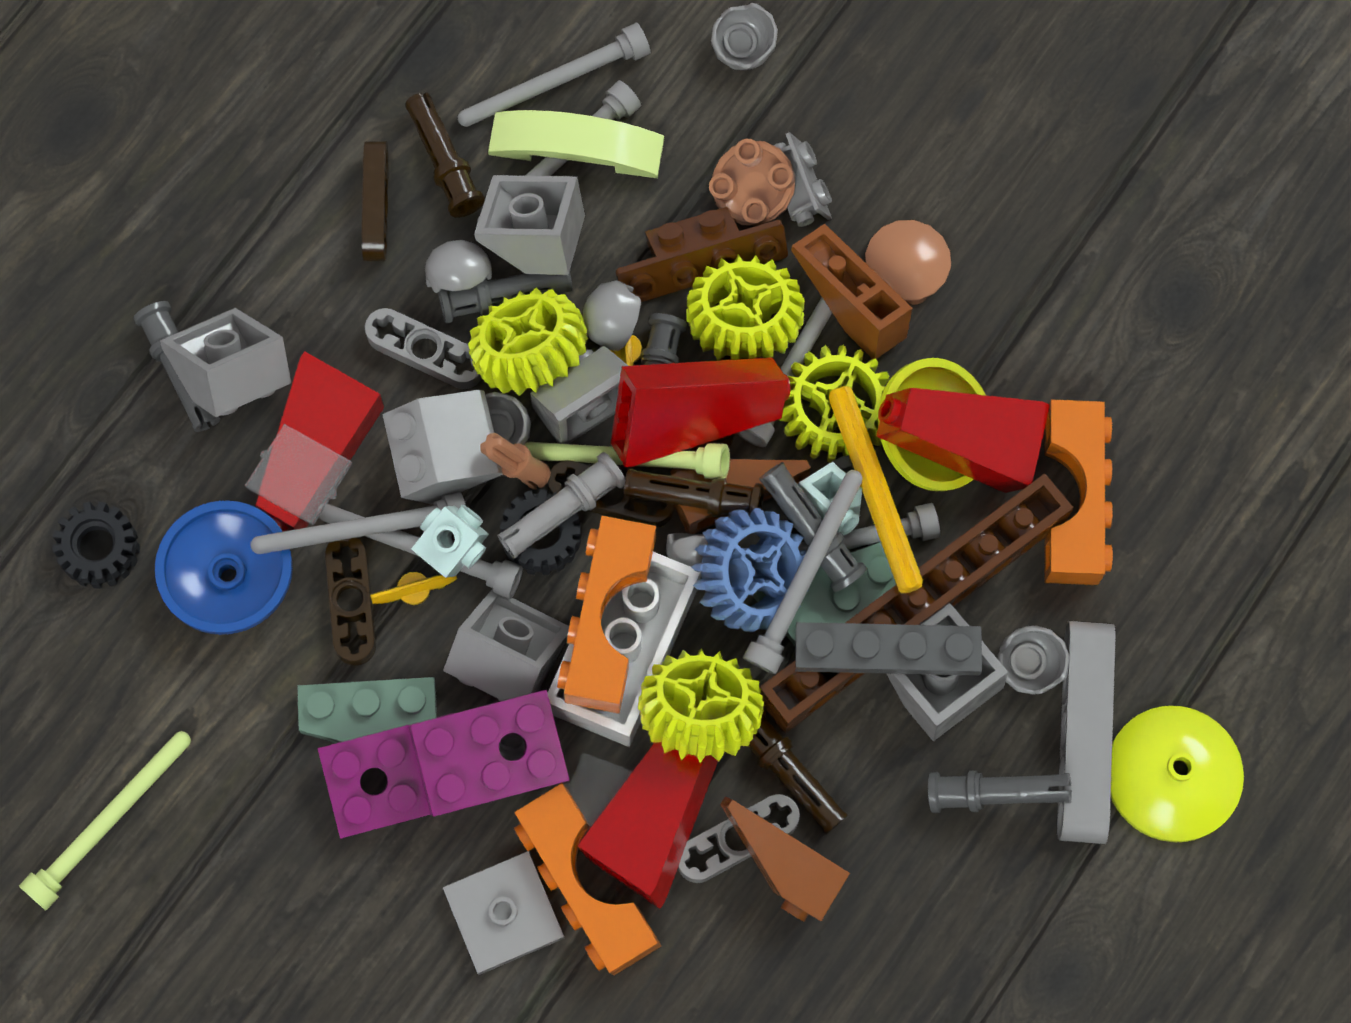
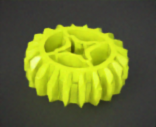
M738 254L734 263L729 264L721 258L718 265L719 269L706 266L703 277H695L693 290H690L687 295L688 309H686V320L689 322L693 339L700 340L703 352L714 349L717 361L726 355L731 356V360L740 358L754 359L759 356L771 358L774 351L785 354L788 342H796L799 329L804 324V312L802 311H804L805 301L802 293H800V286L797 280L790 279L787 268L776 271L773 259L763 265L760 264L757 255L754 256L751 262H746ZM774 313H777V314L771 319V315L774 314Z
M535 288L527 295L519 291L515 298L507 299L503 297V303L499 306H489V314L478 317V326L470 330L469 354L477 374H480L481 378L490 388L497 387L503 394L514 390L518 395H521L528 388L537 393L539 386L549 384L553 387V380L559 376L568 377V367L580 365L579 356L586 353L585 341L588 340L581 312L574 303L568 300L565 294L557 295L553 289L542 294L538 288Z
M844 344L839 346L837 355H831L830 349L825 345L821 348L820 359L808 351L804 355L805 365L794 362L791 365V370L796 377L788 376L790 396L784 402L782 418L779 419L780 421L789 422L784 429L786 436L800 434L795 444L798 450L810 444L812 445L810 456L816 459L821 450L828 452L827 460L829 463L836 459L838 452H842L843 456L849 455L842 434L833 433L835 428L838 427L834 413L829 418L831 411L829 393L836 388L843 386L852 388L854 382H857L864 388L871 400L872 409L864 406L865 401L860 400L856 396L855 398L872 444L876 446L882 444L881 439L876 437L878 410L882 393L890 376L888 371L875 374L878 367L876 358L864 364L862 362L863 351L861 349L854 353L853 358L846 356L847 349ZM826 376H840L832 384H824L818 381L815 385L812 384L814 381ZM801 399L810 402L809 407L814 408L820 413L822 420L819 427L814 425L806 416Z
M702 648L696 656H690L686 651L682 650L678 660L666 655L662 665L653 664V675L645 676L644 682L641 684L642 692L638 699V710H640L642 729L649 731L648 734L650 735L651 742H662L664 753L674 749L678 750L681 760L690 754L696 755L701 763L705 756L711 755L719 762L724 755V751L736 756L741 746H749L750 741L753 739V734H757V730L761 726L764 701H762L763 695L760 694L759 681L752 680L750 668L739 669L737 658L727 662L724 661L720 651L714 657L705 656Z

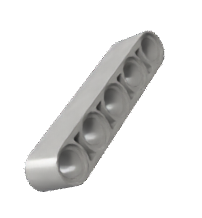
M1068 621L1066 624L1064 642L1070 660L1067 675L1062 683L1059 774L1069 773L1071 786H1059L1058 791L1072 790L1071 803H1058L1057 836L1059 841L1106 844L1108 839L1116 641L1114 624Z

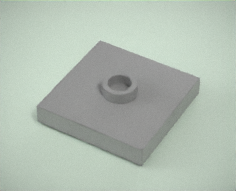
M529 851L443 887L478 975L565 939Z

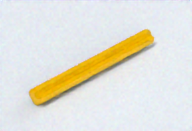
M849 386L836 388L829 393V402L854 470L859 471L862 475L863 480L860 486L898 590L903 594L916 591L922 587L923 579L853 390Z

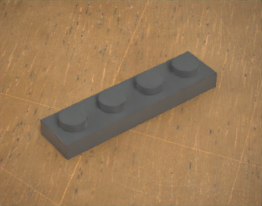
M796 622L795 671L980 676L982 672L981 626Z

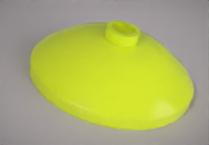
M926 358L905 365L892 376L882 393L879 408L887 394L908 388L977 395L986 394L977 380L958 364L940 358ZM881 439L885 453L895 469L906 480L920 488L930 491H948L960 488L974 480Z
M1182 706L1153 708L1131 719L1113 740L1111 799L1122 817L1141 833L1167 842L1197 840L1221 827L1236 809L1244 782L1241 756L1228 732L1206 714ZM1174 761H1183L1187 765V775H1179L1175 772L1173 768Z

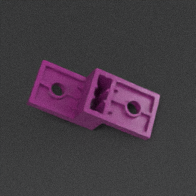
M547 690L317 748L340 838L427 815L434 817L570 781ZM515 733L523 738L525 751L520 758L509 761L500 754L499 743L506 734ZM369 768H379L387 776L386 788L377 795L366 793L360 785L362 774Z

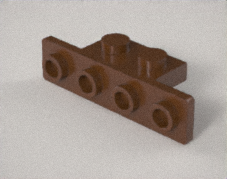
M727 207L709 210L698 216L675 223H666L658 228L645 231L647 245L653 258L620 267L615 272L617 281L633 287V292H630L638 296L641 302L693 287L695 277H703L706 266L719 269L718 265L721 258L731 264L734 263L738 254L746 262H751L754 256L757 255L760 264L763 265L772 259L774 262L785 259L788 256L784 226L780 220H775L739 231Z

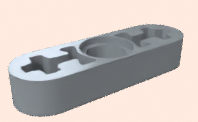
M378 309L367 318L365 332L369 344L375 350L459 389L472 388L481 381L480 374H477L472 364L473 360L469 354L468 344L392 309ZM388 322L392 323L394 332L405 338L404 348L399 349L401 347L400 338L391 334H386L383 339L379 338L376 327H385ZM424 338L433 340L437 344V351L432 357L420 359L412 353L413 345L418 340ZM445 349H450L448 351L449 358L457 363H463L466 358L471 359L473 372L465 370L462 375H457L456 366L444 359ZM443 361V367H438Z
M776 794L769 796L747 808L764 820L770 817L771 806L776 805L780 811L788 809L790 814L786 818V827L781 828L778 823L772 824L788 835L795 831L799 822L800 813L797 804L785 795ZM729 819L687 841L678 866L680 874L686 880L693 883L706 882L752 857L747 849L734 851L727 846L725 834L730 828L734 827ZM717 837L719 850L728 860L720 863L719 856L716 854L706 861V871L700 873L697 867L688 869L686 863L690 861L689 852L696 849L699 854H704L712 850L713 844L708 840Z

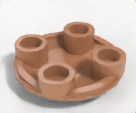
M744 139L739 141L736 146H733L719 159L713 172V177L709 182V190L714 196L717 207L719 209L727 207L735 222L741 225L758 226L775 220L787 209L794 195L795 173L791 161L780 148L765 141Z
M898 220L883 226L871 238L865 253L866 264L907 303L912 305L920 304L928 296L935 294L946 282L951 269L950 250L943 236L931 226L915 220Z

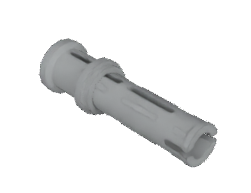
M602 452L597 456L598 462L578 476L570 475L567 481L564 482L565 488L497 535L506 551L510 550L509 554L513 558H516L529 546L581 509L583 511L594 509L596 501L615 487L620 489L624 487L625 477L608 454Z

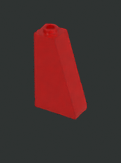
M304 351L297 366L256 502V507L269 515L278 524L282 532L308 527L319 507L383 411L384 405L381 395Z
M772 357L622 366L611 445L625 467H634L781 419L784 402L790 396L789 378L782 372Z
M908 388L886 395L878 411L880 422L876 437L999 491L1008 493L1024 489L1033 482L1050 404L1043 401Z
M654 742L578 844L579 849L593 864L660 909L668 896L686 843L691 835L718 761L711 755H707L700 763L696 755L690 754L681 760L678 750L674 749L664 753L662 742Z

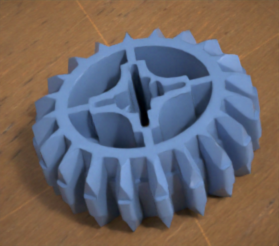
M754 508L749 517L748 513L744 510H734L729 512V517H720L715 520L716 529H707V531L703 532L708 545H699L695 548L697 553L703 556L702 563H696L691 567L694 571L701 572L702 579L698 580L693 586L697 590L706 591L699 603L705 607H713L711 617H714L716 620H725L727 627L733 629L741 628L743 631L755 632L758 629L767 630L807 552L806 550L798 549L804 537L799 534H791L793 523H790L788 520H779V514L773 511L764 512L760 508ZM751 533L760 537L757 544L750 545L749 548H741L738 545L744 537ZM756 591H762L766 594L755 605L748 606L743 603L748 595L753 596Z

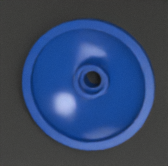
M238 501L210 502L186 512L168 529L156 555L155 578L159 593L166 606L184 624L210 634L238 633L263 622L279 607L289 589L293 571L292 554L290 549L256 554L252 551L250 544L256 536L282 532L281 528L262 510ZM225 570H236V576L233 580L228 582L221 580V575Z

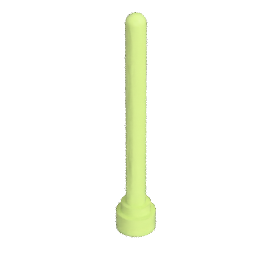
M541 442L525 443L531 455L539 460L596 463L598 462L597 456L605 452L616 465H623L611 446ZM707 443L705 447H699L697 451H680L637 466L695 469L696 473L703 474L705 479L727 478L730 453L727 444Z
M183 731L177 732L46 871L41 868L36 875L31 872L19 887L46 911L59 898L56 894L62 888L59 883L188 748L191 743L189 734Z

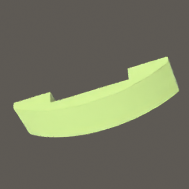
M536 110L495 112L488 154L531 161L532 155L615 166V173L658 179L664 135L627 123L588 115Z

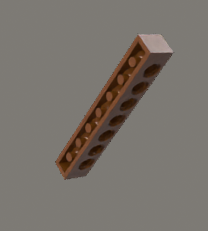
M1043 474L920 566L919 571L923 579L921 588L903 594L898 590L896 584L845 623L921 625L949 603L953 607L1046 538L1051 528L1067 521L1073 506L1049 477ZM793 661L759 687L761 689L760 694L763 695L764 708L786 734L865 673L795 671V661Z

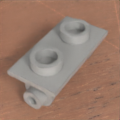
M790 132L786 133L790 145L786 146L785 143H778L773 146L780 148L787 156L795 173L796 186L794 195L787 207L791 220L797 221L798 226L803 227L811 224L814 221L813 215L817 213L827 220L832 219L827 204L832 202V199L823 180H817L813 166L817 165V160L811 146L807 141L802 143Z

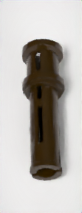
M428 92L413 95L406 101L405 107L411 119H413L419 136L435 168L433 178L435 184L444 190L449 201L448 211L450 215L454 218H460L473 214L484 205L485 197L474 186L469 175L471 172L469 163L463 158H459L449 134L438 115L431 95Z
M629 469L625 479L624 495L625 498L632 497L707 509V513L715 518H720L722 514L729 515V512L734 510H744L750 517L754 508L762 510L764 485L756 483L754 487L732 484L727 483L726 478L723 477L714 478L711 483Z
M763 709L761 726L758 732L769 745L766 746L756 734H753V739L748 746L758 758L757 765L765 770L770 768L793 794L795 799L823 828L824 833H829L848 816L847 813L842 811L818 780L813 777L792 753V741L788 736L782 738L765 718L766 711ZM780 759H783L789 766L788 770L781 764ZM795 775L798 776V778L805 784V786L811 791V793L818 799V801L821 803L820 807L807 794V792L801 787V785L794 779Z

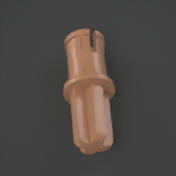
M497 433L488 434L486 441L480 444L481 453L500 465L503 475L509 478H518L532 489H537V485L539 488H542L547 484L551 474L549 466L533 457L525 445L520 443L512 444Z

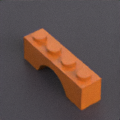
M1051 400L1045 426V456L1060 462L1071 472L1079 488L1080 505L1074 517L1061 525L1051 528L1045 538L1044 583L1098 585L1105 572L1111 571L1113 561L1112 545H1105V528H1111L1113 512L1112 503L1105 502V486H1110L1112 480V460L1105 459V443H1110L1112 436L1111 417H1105V402Z
M601 516L599 530L590 529L586 555L592 556L593 559L590 573L581 572L576 599L584 600L580 617L572 616L567 636V643L574 645L571 662L562 661L557 688L565 689V703L620 714L629 671V659L610 645L603 633L601 621L607 604L619 591L633 584L647 582L656 540V526Z
M562 783L514 812L520 821V824L514 827L515 832L527 851L535 847L544 863L537 868L550 890L552 891L559 887L568 902L561 906V909L572 928L576 931L582 927L591 943L585 946V950L598 971L606 967L610 974L616 975L661 947L660 942L635 903L620 905L603 903L592 898L582 886L576 867L578 844L591 827L569 790Z

